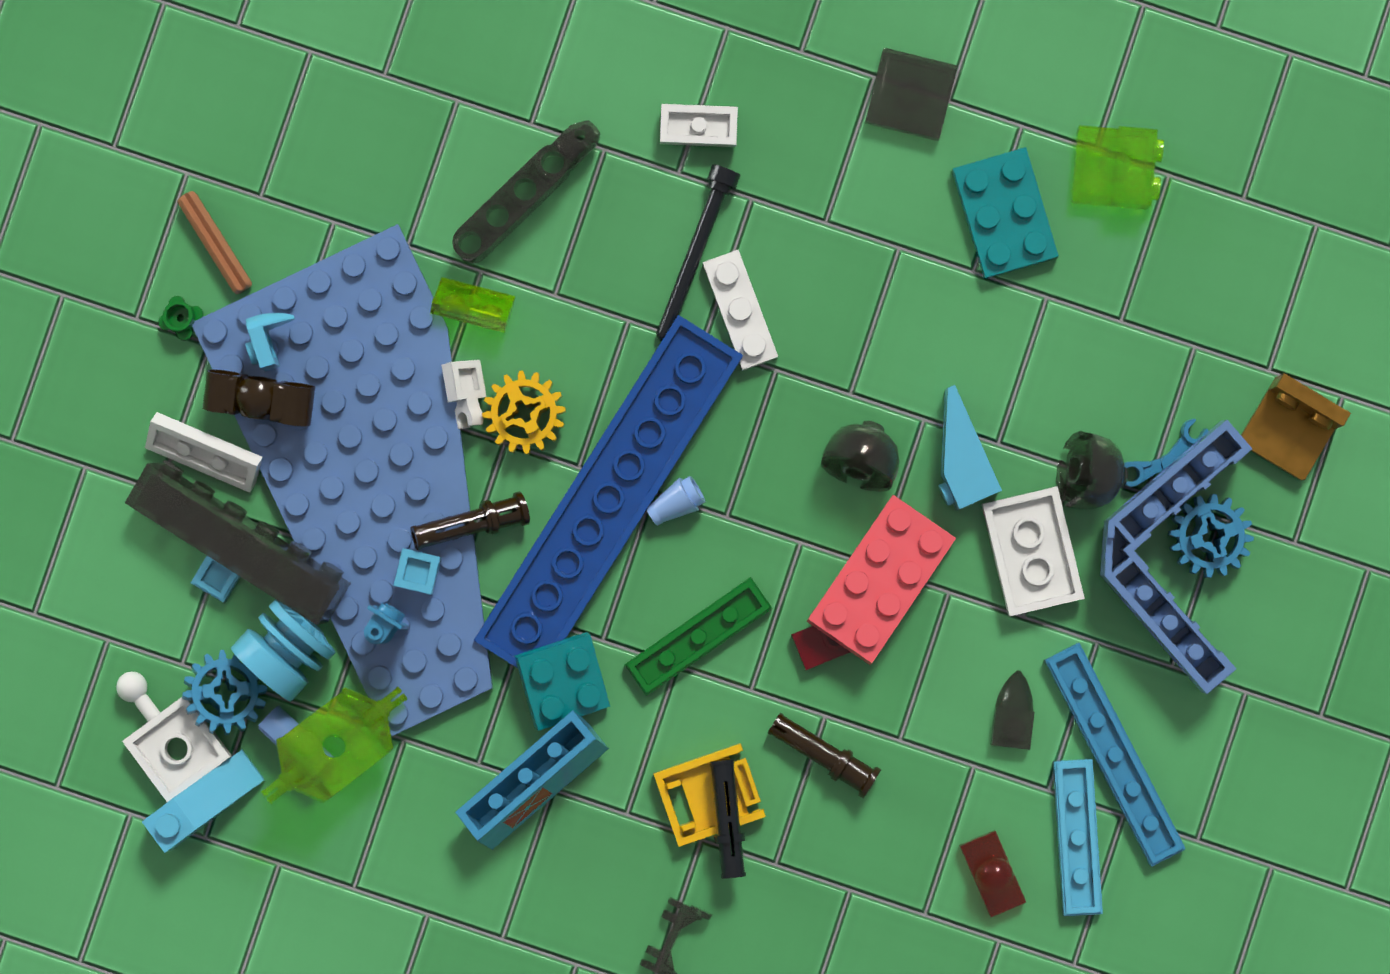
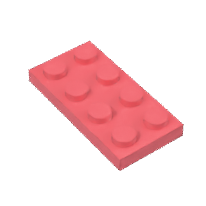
M892 495L806 622L871 665L956 540V537L895 495Z

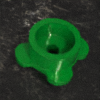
M174 296L169 300V304L165 307L158 323L162 330H171L177 334L180 340L186 341L193 336L192 326L194 322L202 318L204 313L199 306H190L185 303L183 297ZM179 315L184 316V320L181 322L178 321Z

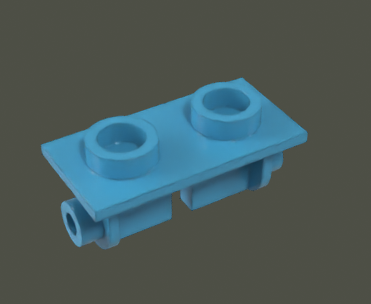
M381 603L380 606L369 605L367 607L374 614L364 629V636L372 644L388 643L398 628L408 629L410 627L402 621L405 614L387 603Z

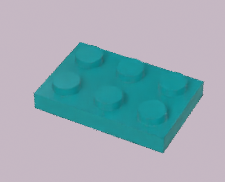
M1026 147L952 169L984 279L1059 257Z

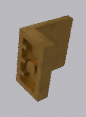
M1284 373L1274 378L1241 436L1252 447L1251 451L1298 480H1305L1334 430L1343 427L1351 413Z

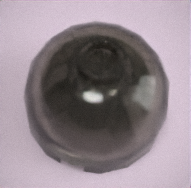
M863 421L862 424L855 423L843 426L831 436L824 448L821 466L828 474L842 482L847 483L848 475L854 479L864 481L860 486L861 489L878 492L888 491L891 489L893 481L898 474L900 464L899 452L893 439L884 433L885 429L883 426L872 421Z
M1078 431L1071 435L1063 448L1070 450L1066 463L1063 460H1059L1057 466L1056 485L1058 486L1060 499L1068 502L1066 506L1077 509H1096L1109 504L1118 495L1120 489L1125 486L1128 478V471L1125 467L1121 451L1110 439L1095 433Z

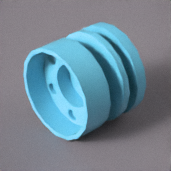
M274 599L269 607L280 620L276 622L265 613H262L258 618L263 627L268 631L265 637L251 629H247L231 647V650L262 682L281 697L291 702L309 683L299 667L305 664L313 670L320 671L323 666L312 653L316 651L324 658L330 660L336 651L328 643L322 630L298 609L289 607L280 600Z

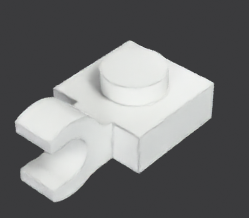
M480 360L456 361L442 364L448 403L457 402L455 415L458 429H468L470 426L482 425L484 418L482 417V410L480 409L478 399L487 396Z

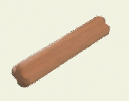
M194 191L182 195L177 200L178 205L231 290L235 294H240L250 288L252 281L198 195Z

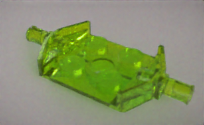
M346 687L343 688L337 696L283 737L276 739L281 774L277 780L260 791L265 798L272 793L266 798L267 802L271 805L288 790L289 792L294 790L321 803L328 801L392 751L393 745L388 717L392 710L408 700L405 694L400 695L402 690L396 687L383 699L375 701ZM329 737H338L344 742L345 751L339 757H329L323 751V742Z

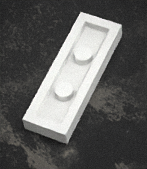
M739 249L703 262L704 270L733 348L743 355L739 362L742 371L777 359L778 354Z
M158 412L150 421L145 444L146 449L249 493L252 491L257 481L262 456Z

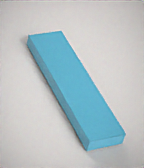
M1093 759L1053 761L1063 916L1103 914Z

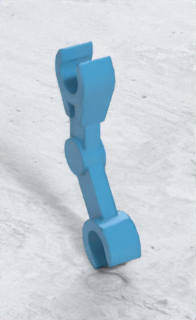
M1196 419L1185 421L1181 426V437L1167 454L1152 461H1127L1122 463L1118 470L1134 467L1137 471V477L1133 481L1123 482L1122 484L1130 487L1137 486L1154 474L1162 472L1204 436L1208 429L1204 428L1200 435L1193 439L1189 436L1188 431Z

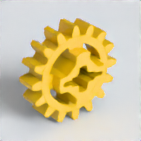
M523 370L519 371L518 380L515 381L506 374L504 375L505 386L502 388L496 384L491 386L496 396L494 398H484V402L491 406V411L482 413V417L489 420L492 419L493 422L486 428L487 433H499L495 441L499 446L506 440L509 441V452L511 453L516 451L518 445L523 447L526 455L530 454L531 445L534 444L541 451L545 450L543 440L548 438L555 442L557 437L552 430L554 427L564 428L565 425L557 419V415L566 413L565 407L556 406V402L563 397L561 392L551 394L549 391L553 386V382L549 379L543 385L540 384V374L537 372L533 374L531 380L526 379ZM520 388H533L543 395L531 398L523 395ZM508 395L510 399L508 410L499 417L500 404L503 398ZM524 403L527 408L535 407V410L530 413L531 420L529 422H525L522 418L514 419V415L519 412L517 407L519 404ZM550 409L549 421L541 431L538 425L541 414ZM513 427L524 429L529 438L514 437L507 433L506 430Z

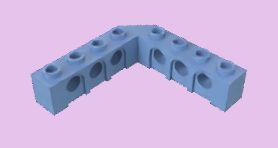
M1222 420L1110 515L1104 521L1100 576L1195 686L1205 694L1212 691L1233 673L1236 668L1222 651L1214 648L1199 631L1201 627L1195 621L1190 620L1173 600L1175 597L1171 592L1165 591L1148 572L1149 567L1134 550L1152 536L1150 533L1171 515L1179 513L1181 511L1180 507L1200 490L1207 489L1211 485L1210 481L1229 465L1236 464L1252 450V447L1228 420Z

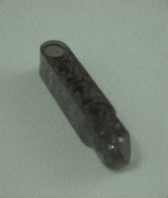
M590 120L570 125L551 145L540 149L455 232L452 243L459 258L470 264L479 263L484 260L593 151L600 140L599 129ZM580 135L585 136L583 140L576 139ZM550 156H559L564 161L563 168L557 173H548L543 169L544 161ZM529 182L536 186V194L531 199L521 200L516 197V189L521 183ZM499 208L506 210L509 213V218L505 225L494 227L489 224L488 217L493 210ZM469 235H475L481 239V247L472 254L461 250V242Z

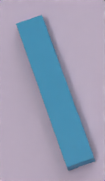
M1076 643L1045 659L1044 662L1149 865L1152 867L1185 850L1186 848L1080 643Z

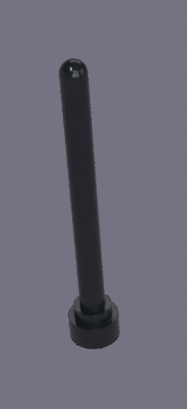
M715 164L711 166L707 177L710 181L708 188L711 191L659 324L656 336L660 341L663 340L677 316L680 315L725 195L730 194L731 189L735 190L741 175L728 168Z

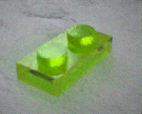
M441 277L432 301L430 313L505 333L514 308L515 296Z

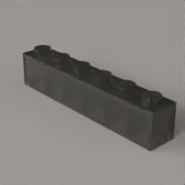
M165 460L162 463H147L125 504L314 624L320 625L329 622L351 584L342 578L344 572L341 569L325 561L322 564L318 563L310 557L312 552L297 542L291 541L288 544L277 537L279 531L270 524L259 521L257 524L246 517L247 511L240 505L232 501H227L226 504L214 497L215 490L210 486L197 480L193 484L182 477L184 471L175 464Z

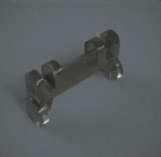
M670 897L668 903L679 908L680 911L677 915L664 909L661 917L674 923L662 950L652 945H648L645 952L658 958L656 964L642 959L640 965L657 974H677L674 970L671 951L681 929L696 920H702V918L710 920L712 917L711 913Z

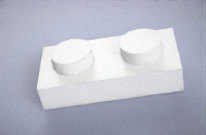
M661 104L660 144L736 147L738 107Z

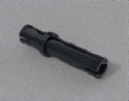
M734 759L710 762L718 831V835L714 836L715 844H719L721 878L744 877L746 872L744 870L742 841H745V833H741Z

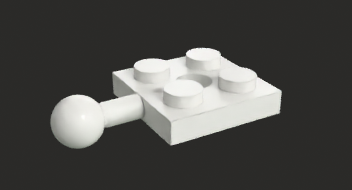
M131 671L119 677L116 684L119 697L124 701L134 702L148 721L122 742L166 802L232 757L216 733H209L210 725L208 722L205 721L198 727L195 725L199 716L197 712L187 715L186 708L192 704L191 700H183L181 697L160 713L146 694L147 681L140 673ZM176 737L183 739L188 747L186 756L181 760L171 758L167 751L168 743Z

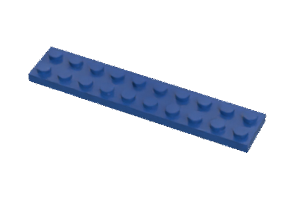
M680 315L677 316L473 641L518 668L514 655L568 637L647 511V508L654 500L743 357L741 353Z

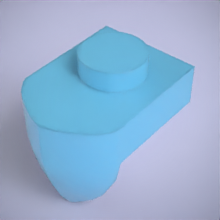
M266 313L246 319V326L251 342L246 343V349L253 365L259 364L260 369L265 372L280 367L269 330L295 320L294 315Z

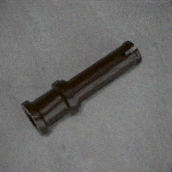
M519 491L513 493V497L493 503L490 500L483 501L479 505V509L448 516L422 525L411 526L410 531L416 550H420L427 546L455 540L482 531L493 535L497 534L500 528L518 523L522 526L529 525L530 516L526 500ZM507 511H512V513L505 514V515H500V514H499V513H503V512H507ZM459 524L465 525L448 531L436 533V531L448 527L456 526Z
M781 712L768 731L769 735H773L829 770L828 775L834 781L840 779L858 790L859 796L863 799L881 771L877 766L871 768L853 757V752L849 749L838 750L788 719Z

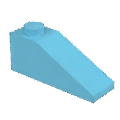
M953 385L948 387L944 393L941 478L944 483L939 484L938 487L946 505L953 504L957 511L1002 491L958 390Z
M242 749L144 819L142 823L163 852L166 853L173 850L265 781V779Z

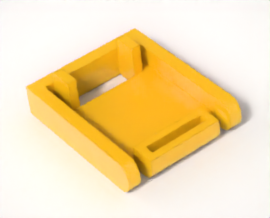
M741 743L653 773L678 847L718 834L710 762L730 760V755H736L743 751ZM746 758L734 761L741 826L764 818L766 815L764 809H757L751 813L748 812V806L759 803L761 800ZM680 785L684 789L694 818L693 821L679 825L668 793L669 789Z

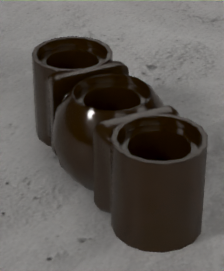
M211 369L207 370L202 409L231 415L240 413L247 418L307 427L311 425L316 387L303 383L277 382L275 379L248 376L247 374Z

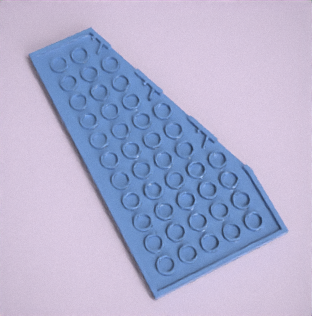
M397 224L196 320L192 326L212 369L247 374L248 376L275 379L277 382H296L316 387L310 426H292L271 422L270 420L252 419L244 417L240 413L234 416L251 452L263 457L260 471L387 738L493 688L489 651L473 641L484 624L474 534L427 546L420 550H416L411 537V526L422 525L471 510L461 429L457 427L455 415L457 402L448 403L441 366L442 364L452 362L449 328L404 234ZM266 313L294 315L295 320L269 330L280 367L265 372L260 369L259 364L253 365L246 349V343L251 342L246 319ZM459 524L456 526L448 527L445 529L436 531V533L448 531L465 525ZM402 548L442 557L433 595L393 586ZM381 603H387L405 614L402 621L410 627L408 629L398 628L388 643L372 644L366 640L364 629L374 614L367 609L369 605L380 606Z

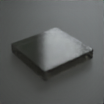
M883 48L865 123L939 141L958 65Z

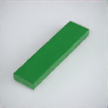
M750 577L624 665L647 696L773 608Z

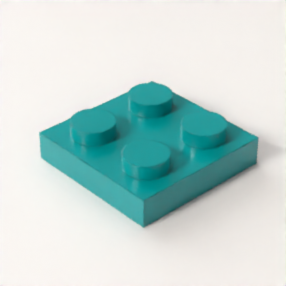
M588 632L514 655L533 724L538 731L556 725L572 710L578 715L584 716L610 707L592 638Z

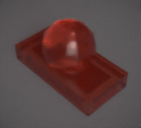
M995 830L959 845L990 917L1026 903L1012 866Z

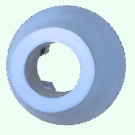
M691 476L685 479L679 477L649 505L647 512L652 521L659 526L666 521L699 511V506L706 501L699 486Z

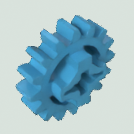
M1217 494L1209 495L1206 504L1201 496L1194 497V508L1184 503L1181 509L1185 515L1183 517L1175 515L1171 518L1178 525L1177 530L1168 531V536L1177 539V543L1169 547L1170 551H1180L1182 554L1177 563L1182 565L1190 562L1189 573L1196 574L1200 568H1203L1204 578H1211L1215 568L1220 576L1227 575L1226 565L1228 564L1234 569L1240 568L1241 564L1237 557H1247L1250 555V552L1243 547L1244 543L1254 541V537L1245 534L1244 530L1250 527L1252 522L1241 521L1239 518L1243 514L1244 508L1230 509L1232 505L1231 498H1225L1221 504H1218ZM1211 510L1225 515L1230 522L1224 524L1216 520ZM1195 516L1196 526L1192 534L1186 537L1188 524ZM1207 526L1210 531L1217 530L1219 537L1213 540L1214 546L1212 542H1204L1202 535L1208 533ZM1235 536L1234 546L1227 555L1225 547L1230 537ZM1197 548L1205 552L1210 562L1197 558L1190 550Z
M220 650L218 660H213L209 654L204 655L205 666L202 667L194 663L191 669L196 676H187L184 679V684L192 688L182 693L183 700H192V704L186 708L187 715L197 712L199 716L195 725L199 727L205 721L210 723L209 733L211 734L216 731L217 726L223 727L225 736L230 735L231 726L236 725L241 732L246 729L244 721L246 718L252 722H256L258 719V715L253 709H264L266 702L258 698V695L265 694L267 686L258 685L257 682L260 679L244 664L239 662L235 654L232 659H227L225 651ZM231 669L242 674L247 681L240 682L231 674ZM216 670V677L210 684L199 686L202 679L208 673ZM223 677L228 691L235 692L230 695L227 709L225 708V702L222 701V696L215 694L219 691ZM250 699L247 707L241 713L234 716V707L237 703ZM202 704L213 706L218 711V716L209 713Z

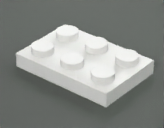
M1058 486L981 504L1008 616L1085 599Z

